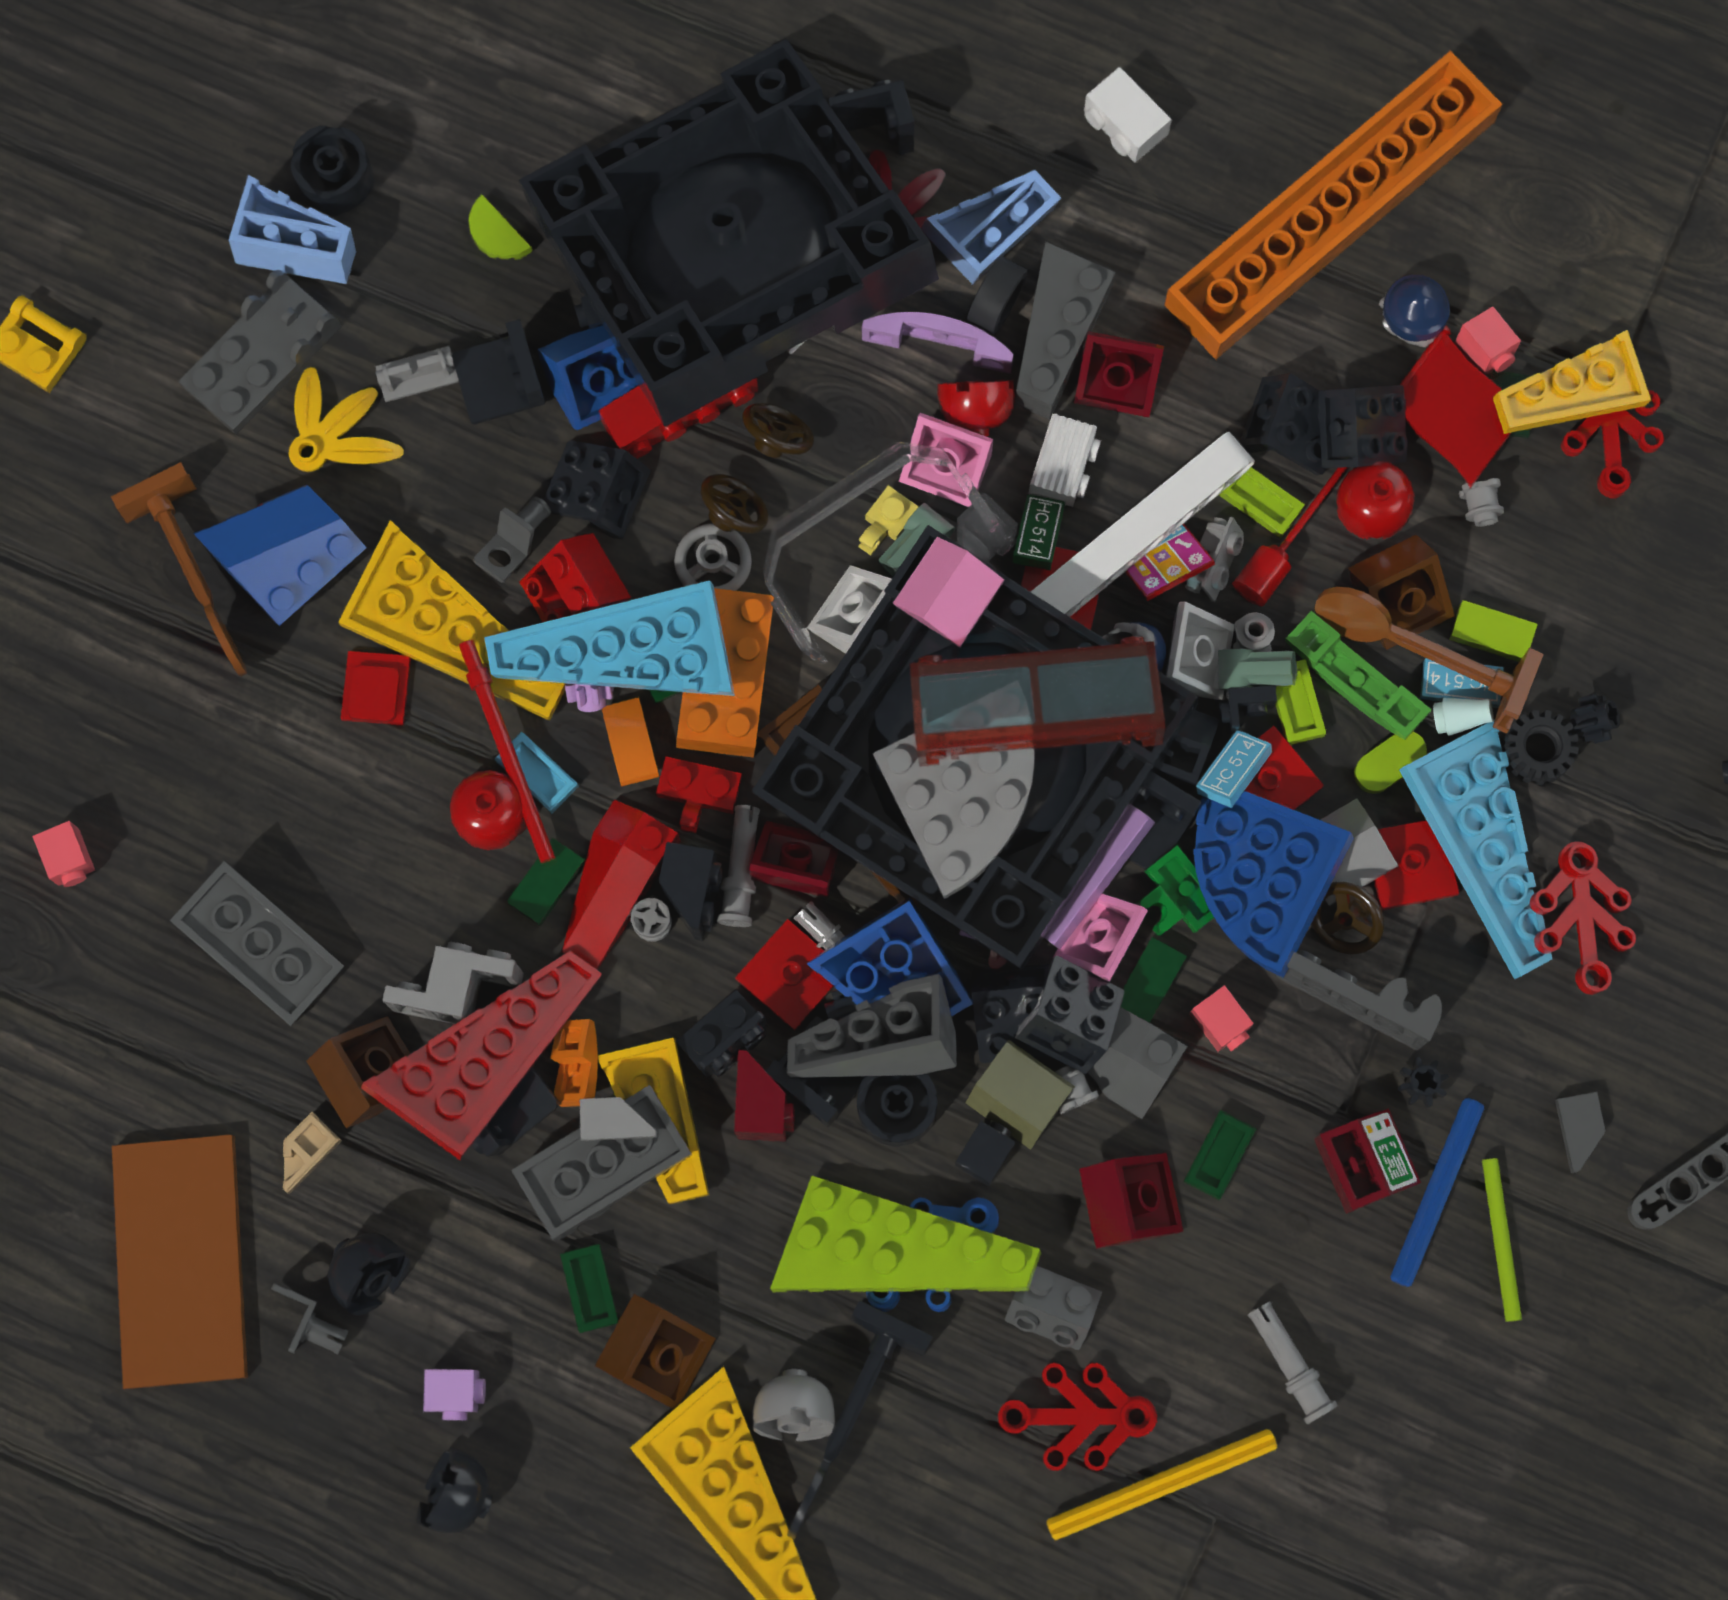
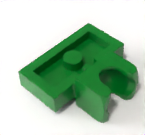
M1178 845L1144 871L1156 887L1135 904L1145 909L1150 906H1156L1160 909L1161 920L1153 927V932L1156 935L1163 934L1181 919L1195 933L1214 918L1201 892L1195 866Z

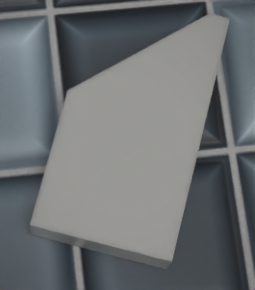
M621 1097L580 1099L582 1141L657 1138V1131Z

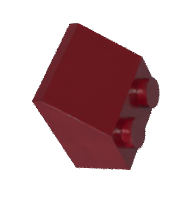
M738 1050L734 1125L737 1139L786 1142V1132H794V1104L788 1103L785 1092L746 1050Z
M1167 1153L1112 1159L1079 1169L1096 1249L1184 1232Z

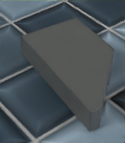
M1597 1092L1555 1100L1571 1173L1581 1170L1606 1132Z

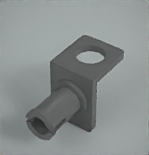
M532 497L517 515L504 507L500 511L497 534L474 557V563L499 582H505L530 556L534 530L550 515L551 510L549 506L539 497ZM503 550L509 554L511 561L507 566L496 567L489 561L488 556L493 551Z
M274 1283L271 1288L272 1290L308 1305L288 1351L294 1353L298 1343H303L305 1339L338 1355L342 1344L327 1336L332 1335L344 1341L349 1330L342 1329L315 1317L316 1312H313L317 1301Z

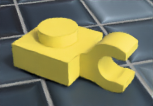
M888 485L865 515V520L872 525L860 537L859 541L861 543L859 548L872 555L887 535L896 540L904 531V525L919 506Z

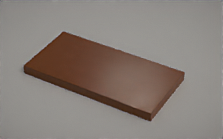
M221 1135L113 1145L112 1162L123 1389L248 1378L235 1136Z

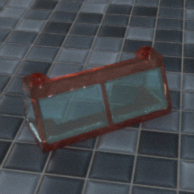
M1127 637L1120 640L1121 644L952 660H942V656L939 655L918 658V663H910L919 767L940 765L939 759L947 757L946 753H950L951 760H957L959 755L1111 741H1122V744H1130L1131 736H1135V740H1142V747L1162 745L1165 721L1154 641L1145 642L1144 637Z

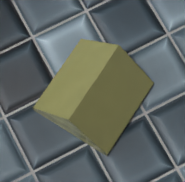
M1008 1040L974 1086L966 1104L988 1120L996 1121L1012 1132L1011 1136L1031 1150L1075 1086Z

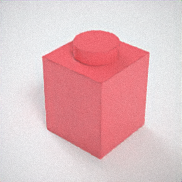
M1492 306L1462 325L1455 344L1472 365L1484 375H1487L1494 370L1497 373L1502 372L1515 361L1514 355L1521 340Z
M67 821L32 836L48 878L58 886L62 884L64 887L77 885L86 880V874L96 871L81 832L72 822Z
M1225 985L1194 1007L1189 1014L1217 1052L1226 1046L1232 1052L1250 1038L1246 1031L1254 1024Z

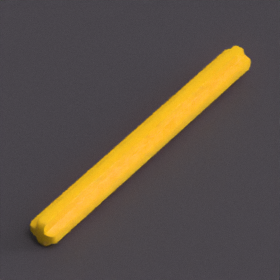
M1270 1429L1250 1435L1049 1518L1047 1520L1049 1532L1055 1540L1071 1535L1277 1449L1276 1439Z

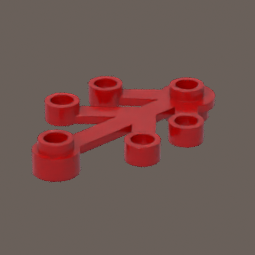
M1648 390L1653 402V407L1645 408L1643 406L1635 408L1636 412L1642 416L1654 414L1660 405V397L1652 390ZM1626 410L1587 417L1576 430L1568 432L1561 441V449L1566 455L1571 457L1578 456L1586 447L1587 440L1600 426L1602 427L1605 468L1598 476L1597 487L1600 493L1608 498L1622 496L1631 484L1630 473L1622 466L1618 426L1638 442L1640 449L1646 453L1656 452L1664 441V435L1660 429L1645 427ZM1645 435L1654 436L1657 444L1649 445L1646 443ZM1571 438L1578 440L1580 448H1571L1567 440ZM1616 473L1620 475L1622 483L1614 484L1611 482L1610 474Z
M1571 842L1564 846L1559 853L1558 864L1560 871L1545 889H1541L1531 896L1530 907L1539 915H1545L1553 911L1558 904L1557 897L1571 882L1573 899L1549 928L1536 934L1534 944L1536 949L1543 954H1550L1558 950L1562 945V938L1576 922L1581 966L1576 971L1575 981L1582 992L1594 995L1606 990L1612 980L1609 967L1603 962L1598 961L1594 923L1608 935V943L1616 952H1624L1631 949L1636 943V935L1631 928L1622 926L1590 896L1589 883L1604 895V906L1611 913H1620L1628 909L1631 905V895L1626 889L1617 887L1597 868L1598 856L1590 845L1583 842ZM1573 856L1580 860V869L1574 865L1572 861ZM1614 894L1621 898V906H1617L1614 903ZM1540 896H1544L1548 900V908L1541 906L1539 902ZM1618 933H1622L1626 937V945H1622L1618 941ZM1544 935L1551 937L1553 941L1552 947H1548L1544 943ZM1586 973H1590L1593 976V986L1587 982Z
M1051 1363L1042 1371L1044 1384L1050 1388H1056L1075 1408L1028 1409L1023 1402L1011 1400L1004 1403L999 1409L998 1422L1003 1430L1013 1434L1024 1431L1028 1425H1076L1056 1446H1051L1045 1450L1043 1463L1052 1471L1063 1469L1068 1462V1457L1099 1425H1117L1099 1446H1092L1084 1453L1085 1465L1090 1470L1100 1471L1107 1466L1109 1457L1129 1436L1143 1437L1154 1429L1157 1422V1411L1151 1401L1141 1396L1128 1397L1107 1376V1370L1103 1365L1091 1363L1083 1370L1082 1378L1084 1383L1091 1388H1098L1116 1407L1098 1408L1067 1377L1066 1370L1062 1365ZM1093 1367L1100 1369L1103 1375L1102 1380L1096 1384L1090 1382L1087 1377L1089 1369ZM1050 1368H1058L1061 1371L1062 1379L1059 1383L1054 1384L1048 1381L1046 1375ZM1010 1409L1020 1411L1022 1420L1019 1424L1011 1425L1008 1423L1006 1414ZM1132 1409H1139L1143 1412L1144 1420L1141 1424L1134 1425L1130 1422L1129 1413ZM1053 1450H1057L1063 1455V1462L1057 1467L1050 1465L1047 1459L1048 1454ZM1094 1450L1100 1451L1104 1456L1103 1463L1098 1467L1091 1465L1088 1459L1089 1454Z

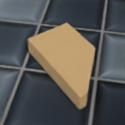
M313 1112L283 1140V1190L288 1194H291L342 1141Z

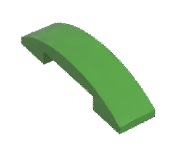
M1310 611L1286 637L1285 641L1302 660L1306 659L1307 664L1346 700L1375 722L1406 740L1431 713L1432 709L1401 685L1398 688L1343 643L1340 640L1341 634L1313 611Z

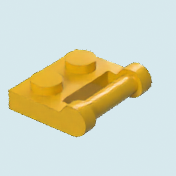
M20 295L13 302L10 313L0 326V363L50 393L83 347L87 336L77 328L70 329L34 307L33 301ZM25 320H28L61 340L63 346L59 351H56L20 327Z

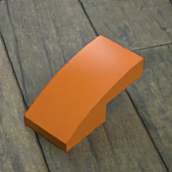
M639 697L605 706L602 709L621 787L659 777Z
M590 1019L568 1020L554 1038L550 1059L559 1063L554 1095L557 1097L560 1107L580 1106V1099L595 1098L597 1084L598 1049L595 1023Z

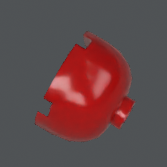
M1014 380L937 384L939 408L945 421L983 436H989V428L1001 426L1009 419L1014 408Z
M1375 462L1371 466L1355 467L1347 473L1337 490L1338 518L1348 531L1359 538L1382 537V539L1392 537L1403 529L1413 511L1415 495L1410 479L1403 470L1389 462Z
M493 770L474 772L462 779L453 791L449 806L451 822L459 836L472 847L484 850L501 849L508 846L511 841L516 839L525 830L526 823L522 815L519 793L507 774Z

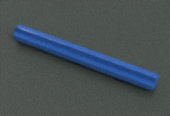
M1466 1098L1461 1103L1394 1266L1391 1280L1399 1285L1410 1287L1413 1284L1479 1123L1484 1105L1474 1099Z

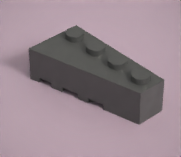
M1045 242L1016 390L1015 405L1050 420L1085 347L1088 331H1093L1113 289L1116 272Z

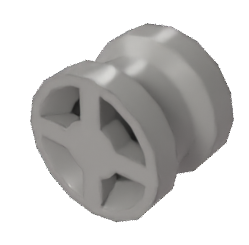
M646 898L639 901L631 912V923L636 934L648 942L662 940L669 934L672 928V918L668 907L656 898Z

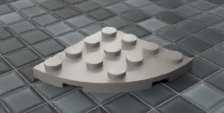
M1018 683L873 753L944 899L964 888L986 870L985 868L1010 841L1027 806L1034 773V737L1027 704Z

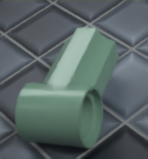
M923 503L915 510L904 525V531L879 558V563L892 577L927 525H930L948 538L951 537L955 530L953 525L926 503Z
M1252 649L1218 650V690L1253 686L1295 685L1297 661L1294 651L1253 652Z

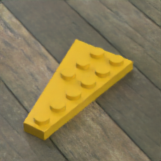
M391 520L338 622L340 626L467 684L469 683L466 674L469 672L459 644L473 640L483 667H488L490 672L484 637L509 631L445 570H442L428 557L416 543L414 544ZM491 675L493 683L490 686L494 696L550 721L565 691L566 683L501 679Z
M723 1367L631 1446L630 1449L756 1600H816L794 1541L787 1536L788 1526L725 1367Z

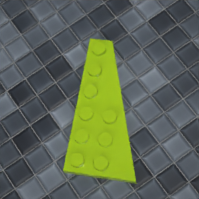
M811 1176L770 1289L772 1292H787V1290H808L809 1292H824V1290L914 1292V1290L952 1291L978 1289V1291H1028L1041 1251L1038 1248Z

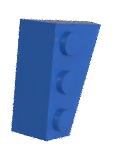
M307 484L264 502L263 505L245 513L236 514L227 518L224 522L193 533L266 615L279 626L367 548L346 523Z
M911 897L846 935L807 963L809 967L822 975L845 997L852 996V1001L856 1005L863 1002V1000H868L869 1004L891 994L889 988L901 982L939 974L942 978L951 1016L973 1004L971 994Z

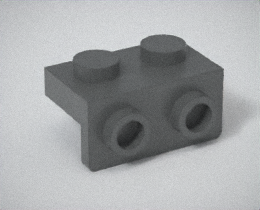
M1037 1266L1029 1290L1015 1291L1005 1321L1015 1325L1022 1331L1033 1332L1051 1339L1062 1347L1080 1350L1090 1329L1102 1291Z

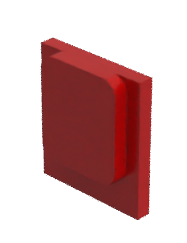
M348 651L341 720L404 725L411 658L406 655Z

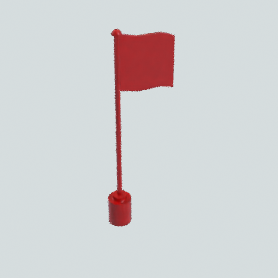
M1445 326L1443 331L1429 344L1400 383V385L1404 386L1406 400L1405 419L1424 441L1457 469L1471 489L1511 433L1504 434L1493 401V397L1502 389L1467 360L1450 339V328ZM1347 467L1336 469L1279 547L1276 545H1270L1269 547L1262 545L1257 549L1232 583L1235 590L1243 598L1257 606H1264L1291 570V565L1288 562L1289 556L1285 552Z

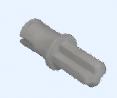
M812 901L793 918L819 943L817 945L818 948L823 947L826 950L845 937L839 930L841 926L839 924L835 926Z

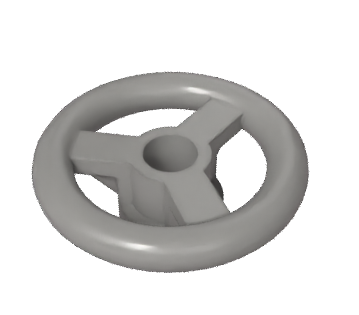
M714 524L701 525L688 532L680 541L674 558L676 574L684 587L697 584L696 580L707 572L716 573L721 571L734 578L728 583L714 588L734 591L738 590L746 581L752 563L751 552L745 539L735 530L725 532ZM717 535L727 538L736 546L740 556V566L728 561L726 547L717 540ZM705 537V541L698 546L696 551L698 564L687 570L686 556L689 548L695 541ZM711 554L720 557L714 564L706 562V558Z

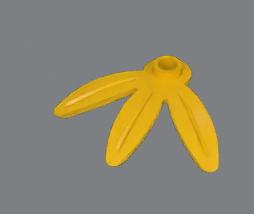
M310 367L304 370L298 382L294 399L295 419L300 436L293 440L289 448L290 461L297 469L304 472L316 471L324 465L326 460L347 464L383 463L402 457L404 451L398 444L377 438L351 437L338 440L339 437L356 425L369 411L376 400L378 392L374 388H366L351 394L339 402L320 423L322 391L319 376L315 368ZM306 446H312L314 449L313 454L308 458L302 457V449Z

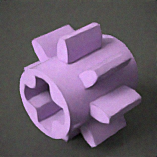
M566 684L567 702L577 701L578 709L583 712L598 711L606 706V699L613 698L612 691H614V687Z

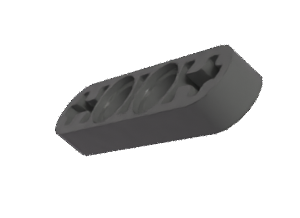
M1728 1133L1636 1195L1627 1207V1216L1630 1222L1641 1230L1654 1229L1728 1179V1153L1721 1149L1720 1146L1724 1144L1725 1150L1728 1151ZM1707 1155L1718 1157L1723 1164L1722 1173L1717 1178L1707 1176L1702 1169L1703 1159ZM1676 1177L1685 1179L1690 1185V1194L1685 1200L1675 1199L1669 1191V1185ZM1659 1188L1662 1199L1672 1207V1210L1668 1211L1665 1204L1652 1213L1655 1218L1654 1221L1649 1217L1641 1219L1638 1214L1642 1210L1640 1202L1642 1201L1645 1205H1648L1660 1199L1661 1197L1655 1193V1190Z

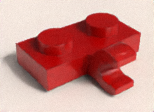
M665 756L656 795L659 798L685 803L680 820L681 830L696 833L702 808L730 814L734 813L742 781V773Z

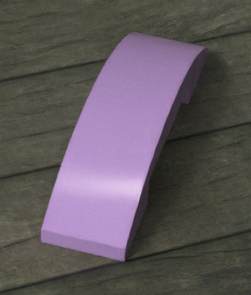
M921 312L889 313L863 321L862 340L899 348L902 335L973 350L975 351L973 366L1011 374L1014 354L993 336L963 321Z

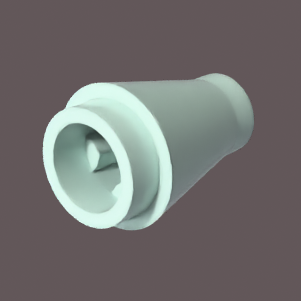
M1443 698L1442 702L1433 704L1434 721L1438 734L1447 733L1448 736L1494 721L1490 699Z

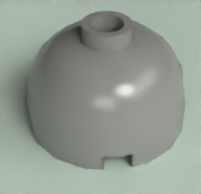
M789 1369L783 1371V1376H778L767 1382L755 1398L753 1410L754 1431L761 1436L775 1440H782V1432L799 1433L796 1441H808L829 1436L832 1433V1428H834L835 1412L833 1399L828 1388L817 1379L807 1376V1372L804 1370Z

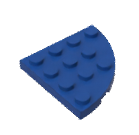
M1246 791L1241 794L1232 808L1202 796L1196 817L1197 831L1194 861L1198 882L1206 904L1223 932L1238 949L1264 969L1284 978L1288 970L1287 965L1293 953H1296L1354 837L1350 831Z

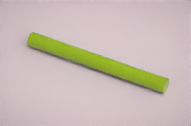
M1498 1158L1482 1160L1505 1321L1522 1320Z

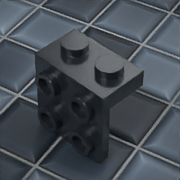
M533 1066L471 1145L478 1153H485L486 1156L503 1154L558 1108L559 1101Z

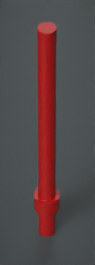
M474 641L462 642L459 644V648L469 672L466 674L471 691H476L508 778L519 793L522 815L540 863L549 862L556 857L490 686L493 683L488 667H483Z

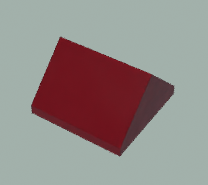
M1088 331L1074 403L1149 418L1164 346Z
M766 821L750 863L749 872L751 880L828 898L840 850L811 831Z

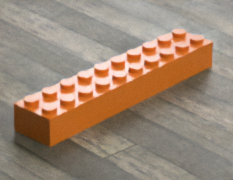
M1449 51L1172 285L1167 292L1165 307L1216 360L1495 122L1503 104Z

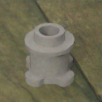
M1493 478L1475 482L1471 489L1467 483L1462 485V491L1459 492L1461 499H1466L1469 511L1465 514L1467 521L1474 522L1475 526L1479 527L1498 522V516L1504 513V508L1499 505L1497 498V487L1501 486L1500 479Z
M1254 612L1246 614L1235 622L1236 643L1233 645V649L1271 652L1272 647L1270 643L1274 639L1275 629L1270 618L1262 613ZM1249 630H1257L1260 636H1252Z
M1070 1066L1055 1071V1073L1075 1086L1060 1107V1114L1092 1102L1099 1097L1097 1091L1091 1092L1084 1073Z

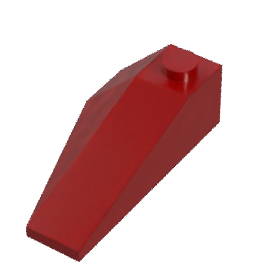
M617 800L612 802L592 834L562 949L563 954L572 951L596 970L600 968L631 920V912L634 906L645 898L660 875L666 843L680 844L681 841L676 831L643 811Z

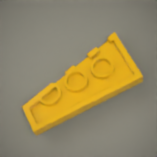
M1628 330L1603 344L1599 343L1572 359L1568 358L1541 374L1537 373L1498 392L1493 397V401L1503 432L1506 434L1643 407L1651 401Z
M669 1038L598 1055V1061L616 1097L626 1100L645 1087L652 1086L693 1154L656 1177L668 1204L708 1196L709 1190L676 1039Z

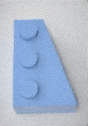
M1034 170L995 187L990 192L972 200L968 199L959 203L954 208L926 218L921 229L973 285L992 267L998 258L1008 253L1056 207L1061 197Z
M248 175L229 237L235 263L273 271L282 270L284 273L347 284L356 253L351 228L311 207L306 209L291 201L288 195L280 191L276 193L260 185L259 180Z

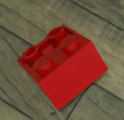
M594 533L561 540L519 581L542 622L626 602L631 598Z

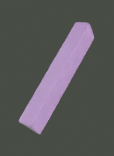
M1130 805L1088 869V873L1046 935V940L1058 949L1062 948L1155 824L1149 816Z

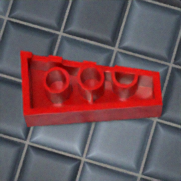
M757 378L667 426L663 425L640 386L635 387L601 408L599 414L615 447L626 450L638 459L648 454L652 450L653 445L663 440L669 442L681 437L686 432V428L697 422L705 424L714 420L720 415V411L733 404L737 407L749 402L754 397V393L758 392Z

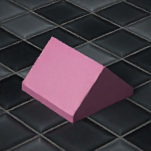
M920 413L899 482L971 508L992 456L993 439Z
M937 537L893 602V605L958 647H961L1003 584L1004 579L969 551Z
M1101 894L1062 948L1057 949L1053 958L1060 956L1109 983L1148 910L1142 906Z

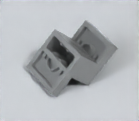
M448 942L447 948L440 946L435 948L426 991L422 990L420 985L398 981L397 987L386 985L382 1001L396 1013L456 1024L475 1012L482 981L517 987L522 984L524 973L516 961L510 959L511 954L487 950L486 955H480L472 952L471 946Z

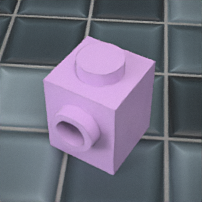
M425 1370L424 1411L443 1412L442 1420H467V1412H478V1404H484L486 1384L485 1379H479V1371Z

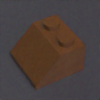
M1417 535L1348 568L1353 588L1379 600L1388 610L1392 619L1391 623L1401 629H1406L1418 635L1455 616L1438 554ZM1387 638L1380 640L1386 650L1398 645Z
M386 1016L330 1038L306 1061L347 1129L371 1119L388 1109L362 1090V1083L373 1076H378L392 1067L393 1063L411 1054L389 1017Z
M633 1294L595 1367L666 1406L675 1409L681 1404L716 1338L646 1299Z

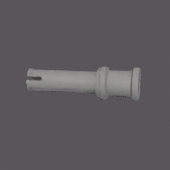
M737 805L734 807L735 815L728 876L723 879L720 889L724 891L721 914L717 915L716 922L731 927L752 926V918L749 917L751 895L756 892V886L754 881L751 880L749 868L754 855L760 809L752 807V810H750L748 805Z
M1269 1301L1262 1305L1260 1310L1257 1308L1250 1312L1248 1316L1253 1321L1289 1381L1285 1384L1287 1386L1286 1390L1288 1394H1294L1306 1414L1304 1421L1306 1424H1309L1338 1407L1336 1401H1330L1319 1383L1318 1378L1320 1374L1318 1371H1315L1314 1368L1309 1369Z

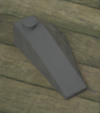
M936 974L901 982L889 988L891 994L869 1004L868 1000L855 1006L857 1011L838 1021L830 1018L789 1039L787 1048L788 1076L793 1078L920 1075L956 1067V1032L941 976Z
M1120 1007L1108 1050L1087 1073L1109 1100L1142 1120L1187 1046L1154 1025Z

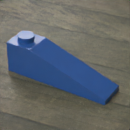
M603 325L571 334L537 349L547 384L575 430L582 429L601 420L599 414L601 408L639 386L616 350L610 335Z

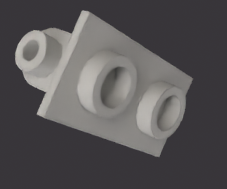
M450 346L375 366L377 370L376 376L385 402L459 382Z
M1215 517L1213 522L1207 524L1200 544L1210 553L1209 555L1215 561V565L1186 580L1185 588L1187 590L1200 593L1202 588L1213 602L1216 601L1219 591L1226 587L1229 579L1230 565L1234 556L1240 553L1244 543V533L1233 517H1230L1228 522L1222 518Z

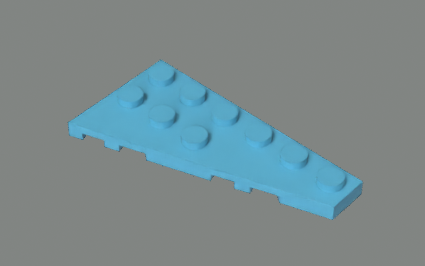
M710 580L484 637L490 672L495 678L735 696L714 585Z
M1493 721L1399 769L1513 978L1516 979L1552 960L1551 953L1543 954L1539 952L1534 944L1536 934L1546 928L1543 915L1536 914L1530 907V898L1534 894L1533 888L1536 887L1533 872H1529L1525 856L1528 847L1516 793L1510 788L1506 767L1509 766L1507 753L1502 752L1498 735L1500 731L1493 728ZM1544 935V943L1550 947L1548 937Z

